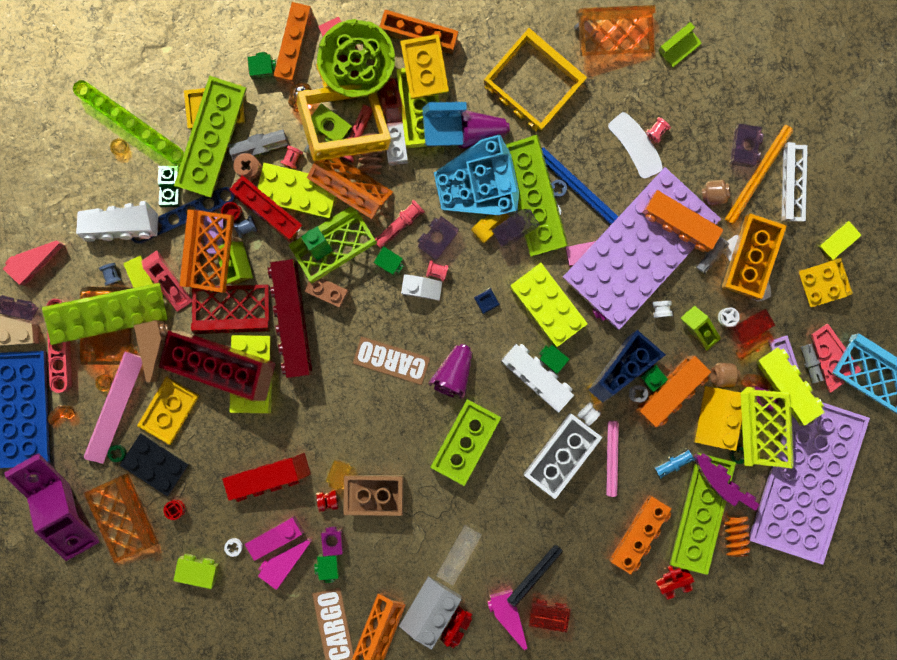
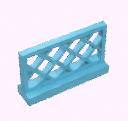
M859 333L852 335L848 341L850 343L832 374L897 414V406H892L888 397L897 394V357ZM853 347L859 350L860 359H851L850 352ZM872 358L875 360L877 369L868 371L866 359ZM862 361L864 372L855 374L853 362ZM849 364L851 375L845 376L839 372L841 367ZM882 370H891L893 379L884 381ZM878 371L880 382L871 384L869 373ZM865 374L867 385H859L856 376ZM894 381L896 392L888 394L885 383ZM881 384L884 395L876 396L872 386Z

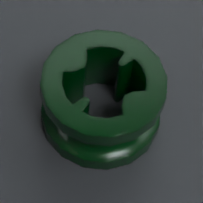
M114 445L108 450V458L112 462L123 461L127 454L125 447L122 445ZM120 449L121 452L119 453H122L121 457L115 458L113 456L115 455L113 454V450Z
M737 446L736 451H730L729 456L732 462H736V464L744 463V455L738 461L735 459L736 456H734V453L740 450L742 451L741 454H744L743 447Z

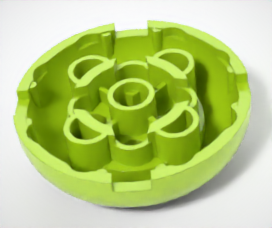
M350 19L336 24L323 36L319 44L317 64L323 80L335 92L348 97H365L377 92L388 82L394 70L395 52L389 36L378 25L370 21ZM361 44L363 45V50H355V46ZM346 55L348 57L347 61L341 62L339 60L340 56ZM358 58L360 62L356 63L354 60ZM372 59L375 63L373 66H367L366 62ZM354 70L358 71L359 75L352 78L351 72ZM350 84L362 85L361 88L346 90L340 87Z

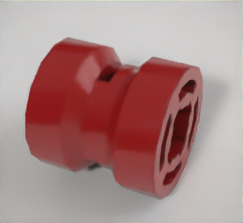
M227 202L222 206L221 214L233 215L234 222H238L243 216V211L236 203Z
M336 490L330 491L327 494L323 492L316 494L319 512H323L326 509H339Z
M174 499L164 506L163 513L167 519L176 520L185 514L186 505L182 500Z

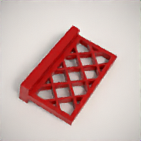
M242 175L229 191L289 243L297 240L298 231L302 228V224Z
M269 284L226 286L228 296L221 303L214 297L218 292L214 291L210 294V290L192 288L191 331L194 334L271 332ZM265 289V296L260 301L252 296L257 290ZM238 290H243L248 294L241 302L233 297ZM197 292H206L209 297L201 304L197 300ZM251 297L257 304L248 311L243 304ZM230 298L238 304L231 312L223 306ZM211 299L219 304L212 313L204 307ZM260 306L265 310V318H256L252 313ZM222 307L228 315L223 320H218L214 315ZM240 307L248 313L243 319H237L233 315ZM202 308L210 314L205 320H197V313Z

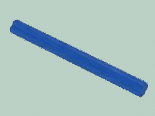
M542 147L546 165L611 225L619 216Z

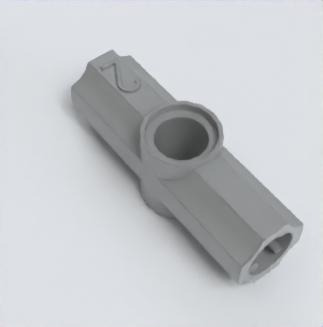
M282 129L265 135L256 134L248 137V140L230 144L229 152L233 161H235L237 156L244 153L260 157L268 154L269 151L286 147L288 141L285 131Z

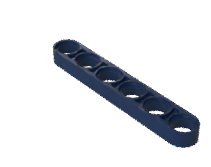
M220 188L214 191L212 198L202 196L158 216V222L161 224L162 229L157 233V236H151L149 239H142L140 241L132 237L131 240L137 244L148 242L185 225L188 207L193 206L196 210L214 212L221 209L225 203L234 202L235 196L231 193V199L223 201L221 199L222 192L229 191L230 188ZM210 198L214 201V206L211 209H206L204 201ZM172 214H176L179 217V222L176 225H172L169 222V217Z

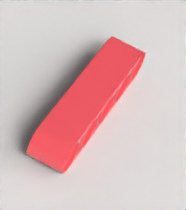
M51 299L50 301H48L47 306L55 305L58 302L64 303L66 301L61 299ZM47 331L50 388L56 393H65L72 387L70 341L62 342L63 348L58 351L56 344L51 345ZM59 360H62L64 363V367L61 370L57 368ZM60 379L65 383L63 389H60L57 385Z

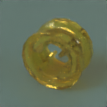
M117 138L111 142L110 150L115 155L124 156L129 151V144L125 140ZM119 142L124 146V149L120 150L121 152L115 149L116 144L119 145Z
M102 374L96 378L95 385L100 391H110L114 379L108 374ZM103 378L104 380H109V383H107V388H105V386H101Z

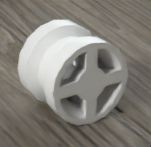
M672 301L652 302L655 308L654 318L673 316V312L670 310Z
M731 307L722 309L718 314V321L724 327L734 326L740 319L738 311Z
M589 402L577 416L583 418L585 424L590 426L601 415V412L595 410L593 404Z

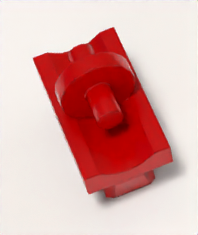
M668 566V573L663 574V578L656 580L661 594H664L667 600L676 596L674 590L681 587L683 593L693 590L692 583L694 579L687 569L681 570V568L673 570L672 566Z

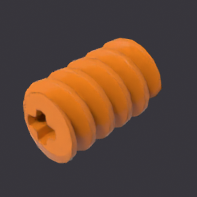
M727 517L729 520L724 522V524L730 526V528L726 529L725 532L729 533L730 536L725 537V540L731 541V543L725 546L731 549V551L726 553V555L731 557L749 556L745 554L750 552V548L746 547V545L750 544V540L745 539L749 536V532L744 531L749 528V525L743 523L748 521V517Z

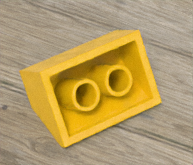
M705 386L694 442L736 451L742 423L741 393Z

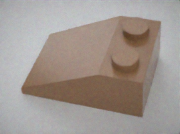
M156 320L134 325L146 383L159 381L161 373L159 364L167 331L170 330L168 324L165 325L164 321Z
M404 475L344 476V515L402 516L404 514Z

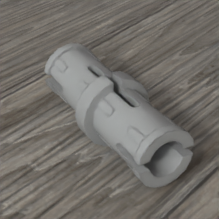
M719 237L713 249L706 252V256L696 268L702 273L707 274L713 264L720 260L719 257L730 244L722 237Z
M811 343L800 348L806 362L804 364L805 368H808L813 384L823 381L824 378L819 367L820 361L817 360L813 344Z

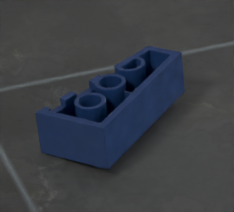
M636 330L625 339L588 390L603 403L666 356V354L640 331Z

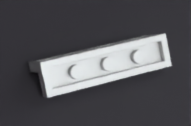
M788 142L783 147L781 221L805 222L807 145H795V143ZM795 150H802V158L797 162L795 160ZM795 167L802 172L801 178L798 181L795 180ZM795 186L801 190V196L797 200L794 198ZM795 204L801 210L800 217H794Z

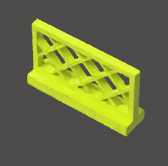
M747 387L741 392L744 466L752 467L754 464L793 468L791 393L755 390V387ZM757 396H763L768 403L762 407L757 402ZM776 398H785V407L783 409L774 402ZM769 404L778 412L774 417L765 410ZM762 413L769 421L763 425L758 420V414ZM779 414L786 420L784 427L775 420ZM769 423H772L779 430L774 436L765 428ZM761 431L770 438L765 444L759 439L758 433ZM780 433L787 438V443L784 446L775 438ZM771 441L780 448L775 454L766 446ZM764 449L770 455V458L768 460L760 459L759 451ZM782 451L788 457V462L781 461L776 455Z

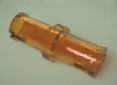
M766 329L755 338L748 339L749 342L735 350V353L742 361L753 352L760 351L762 346L774 338Z

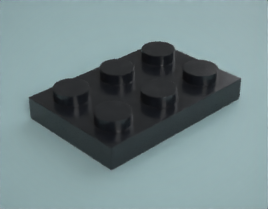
M140 433L119 466L168 497L190 464L145 434Z

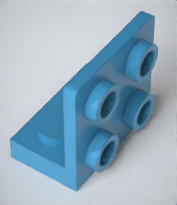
M466 102L428 103L422 108L426 146L463 144L461 114L467 110Z

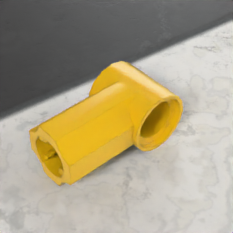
M507 213L502 215L489 214L485 219L482 218L471 231L484 244L510 216Z

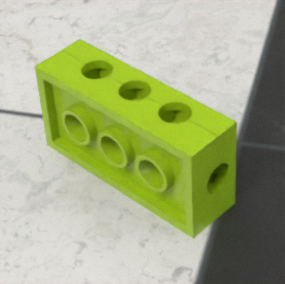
M467 399L430 468L465 486L501 417ZM472 420L480 422L478 430H472L469 427ZM463 437H469L471 444L468 447H463L460 444V440ZM454 454L461 455L462 461L459 464H454L451 461V457Z

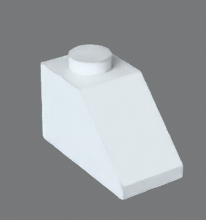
M404 274L401 294L440 300L442 281Z

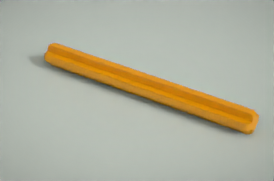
M785 125L727 214L725 220L728 223L734 224L793 133V128Z

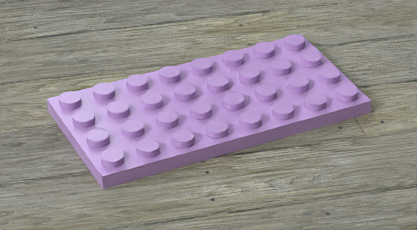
M666 167L662 169L562 277L617 330L622 328L695 248V244L690 241L685 242L681 240L675 232H668L662 228L660 223L651 222L645 218L646 215L642 212L652 194L659 190L715 225L721 220L717 214Z
M823 403L824 408L822 409L824 413L805 426H800L792 415L793 468L771 466L748 538L752 542L822 565L826 558L870 419L869 417ZM782 434L779 442L784 446L787 443V438ZM782 451L776 455L781 461L788 462V457Z

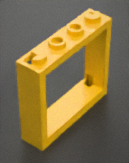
M528 28L486 76L483 83L485 84L484 88L489 93H495L500 97L498 100L507 107L509 105L513 108V113L518 118L527 120L529 122L527 125L532 130L542 132L583 85L587 77L534 31ZM526 42L530 43L575 82L572 88L541 123L493 82Z
M350 84L340 87L346 90L361 88L362 85ZM330 87L298 92L296 104L313 161L389 149L391 138L376 92L368 95V99L379 134L318 143L308 105L358 97L341 95Z

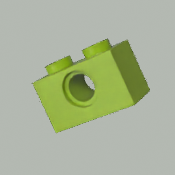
M322 103L311 116L315 133L317 135L320 133L324 135L326 142L343 140L352 131V126ZM327 123L334 124V128L331 131L324 130V126Z

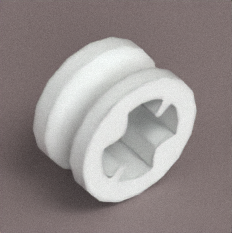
M237 538L228 540L224 547L226 554L231 557L239 555L243 549L242 542ZM236 543V547H239V549L231 552L229 544Z

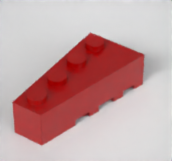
M305 453L272 464L269 463L255 469L222 478L228 500L236 499V502L248 499L247 495L250 494L256 497L265 494L264 490L270 489L271 492L282 489L281 485L288 484V487L297 485L300 479L311 475Z

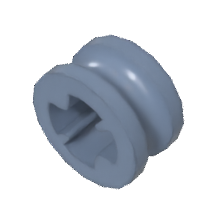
M562 180L553 181L551 183L553 190L555 184L563 186L561 189L562 193L554 192L555 197L559 198L565 195L567 191L566 183Z

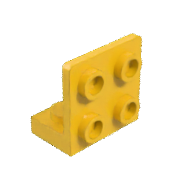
M841 258L799 271L810 307L853 294Z

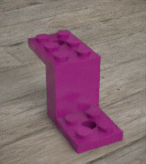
M39 453L4 472L5 478L27 498L34 532L65 561L99 543L98 536L78 518L70 484Z

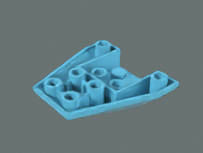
M501 135L480 140L434 172L442 210L502 215L517 211L519 188L512 156Z

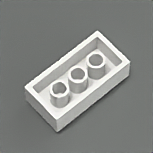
M569 413L523 475L556 499L602 437Z

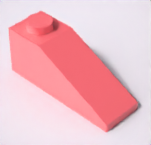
M56 240L17 254L15 257L12 256L6 261V266L3 270L19 285L25 286L64 244Z
M155 251L141 261L145 272L154 283H160L162 293L177 312L192 302V298L184 287L179 286V279L158 251Z

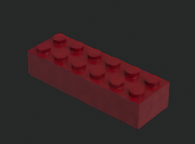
M294 259L270 262V267L267 269L269 279L273 281V286H270L271 297L276 302V305L273 306L274 317L278 318L276 334L281 338V344H278L280 356L282 355L284 363H281L282 374L286 375V378L313 375L298 263Z
M173 330L167 331L159 364L161 369L251 401H266L275 367V362L183 331Z

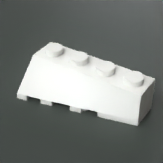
M146 201L140 202L139 206H133L132 203L125 204L124 208L110 206L107 208V211L98 208L79 211L77 214L76 234L87 242H93L95 239L112 241L113 238L130 240L132 237L149 239L151 236H157L158 214Z
M515 344L501 362L553 409L560 412L574 396L571 393L573 389L565 382L561 384L557 380L558 376L551 369L546 371L542 367L544 363L537 357L533 359L528 355L530 351L523 344L520 346Z

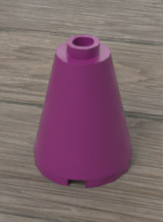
M466 110L461 114L463 144L458 146L459 148H468L482 139L501 135L502 138H505L509 134L510 125L504 118Z
M464 344L456 345L430 379L429 386L435 385L434 390L446 396L454 398V395H458V399H464L473 355L470 351L471 348Z

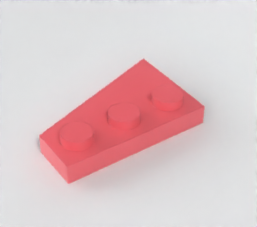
M825 324L812 333L811 338L820 361L828 392L831 393L845 383V381L833 375L832 372L846 348L829 324ZM853 362L855 374L862 371L858 364ZM849 364L843 365L839 372L845 376L851 375Z

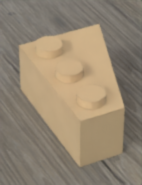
M0 315V346L40 344L38 324Z

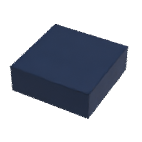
M491 288L474 297L483 314L500 305Z

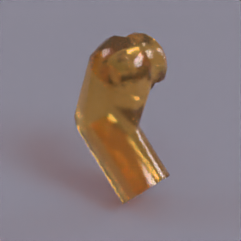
M745 374L741 380V384L746 387H750L751 383H755L761 388L768 390L771 386L769 381L760 375Z

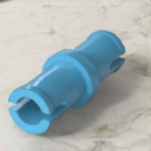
M687 450L675 458H669L668 462L656 467L655 470L662 479V477L675 470L676 472L679 471L682 466L694 461L691 452Z

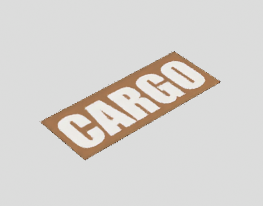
M361 336L353 364L422 385L430 358Z
M336 588L312 593L325 660H352L354 653L341 589Z

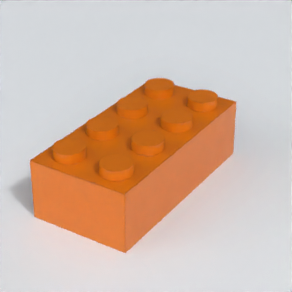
M695 355L688 356L667 377L668 380L652 392L635 411L650 426L662 427L669 420L667 416L672 412L676 413L682 407L681 402L686 398L690 399L696 393L694 389L699 385H704L710 379L708 375L711 371Z

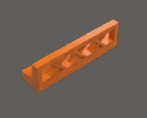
M382 594L377 595L352 660H359L362 655L364 660L385 659L406 604L391 600ZM384 601L387 604L384 611L381 612L380 605ZM377 619L378 627L374 630L373 623ZM370 637L371 644L370 647L367 648L366 641L367 638Z

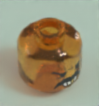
M297 83L290 89L288 104L298 113L296 104L298 92L313 90L306 83ZM313 104L308 105V109H311Z

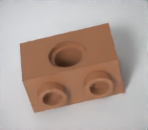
M322 278L312 284L309 281L304 291L339 308H342L349 293L347 289Z

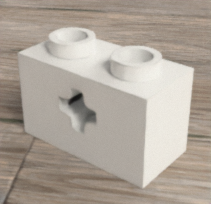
M403 122L386 124L391 138L389 149L387 150L389 166L407 164L408 158Z

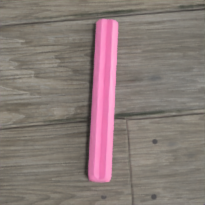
M608 421L606 491L608 497L617 496L618 421Z

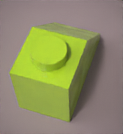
M696 306L692 307L681 317L686 328L705 350L708 351L721 339L709 317Z

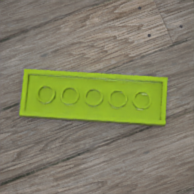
M209 76L174 186L212 198L245 97L246 87Z
M538 135L506 144L512 156L519 188L517 208L530 256L533 257L567 247L566 235Z
M160 283L42 307L51 345L134 327V325L151 321L167 320Z
M707 455L712 459V464L715 466L720 464L728 469L727 474L731 476L727 482L729 484L732 481L736 462ZM696 462L669 564L708 575L726 501L706 482Z

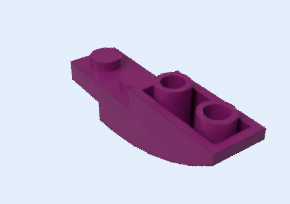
M695 453L693 457L699 471L710 487L721 498L732 506H736L738 501H740L752 510H757L760 504L755 502L757 499L755 496L748 492L743 494L739 491L741 487L732 481L729 484L727 483L731 478L727 474L728 469L720 464L715 466L711 463L712 459L704 453L701 456Z

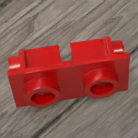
M458 606L451 616L448 626L443 630L440 640L447 647L455 648V646H458L464 636V633L459 630L460 628L467 630L473 620V614L469 611L465 612Z

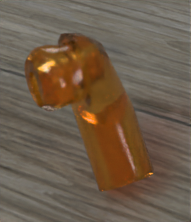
M59 405L50 413L47 421L54 425L60 417L72 418L75 411L71 406Z

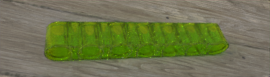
M79 80L73 85V92L77 97L176 166L181 165L185 151L88 82ZM83 87H87V92L81 95L80 90ZM103 97L102 104L96 106V100ZM118 108L119 113L112 117V110ZM134 119V125L127 128V121ZM145 130H149V137L143 139L142 133ZM165 141V147L159 150L157 148L158 143ZM181 152V158L174 161V153Z

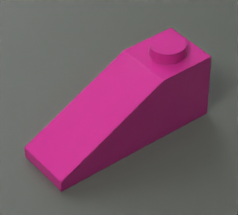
M293 516L247 542L245 546L255 561L304 533V530L296 516Z
M312 539L304 540L272 557L268 562L265 560L258 569L261 571L258 577L277 590Z
M513 590L491 594V600L487 601L490 612H494L495 617L524 650L527 649L517 606L512 607L507 602Z

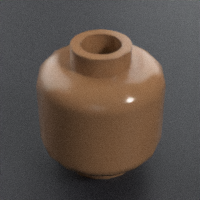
M722 179L708 181L706 187L702 189L703 200H707L710 206L726 204L728 199L731 198L729 183L726 184L725 180Z
M717 363L711 369L710 379L718 388H733L740 380V371L735 364Z

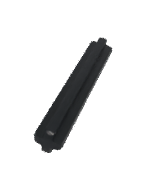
M554 545L509 596L507 602L512 607H516L563 553V550L558 545Z

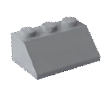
M428 576L399 627L414 640L432 650L462 600L461 595Z

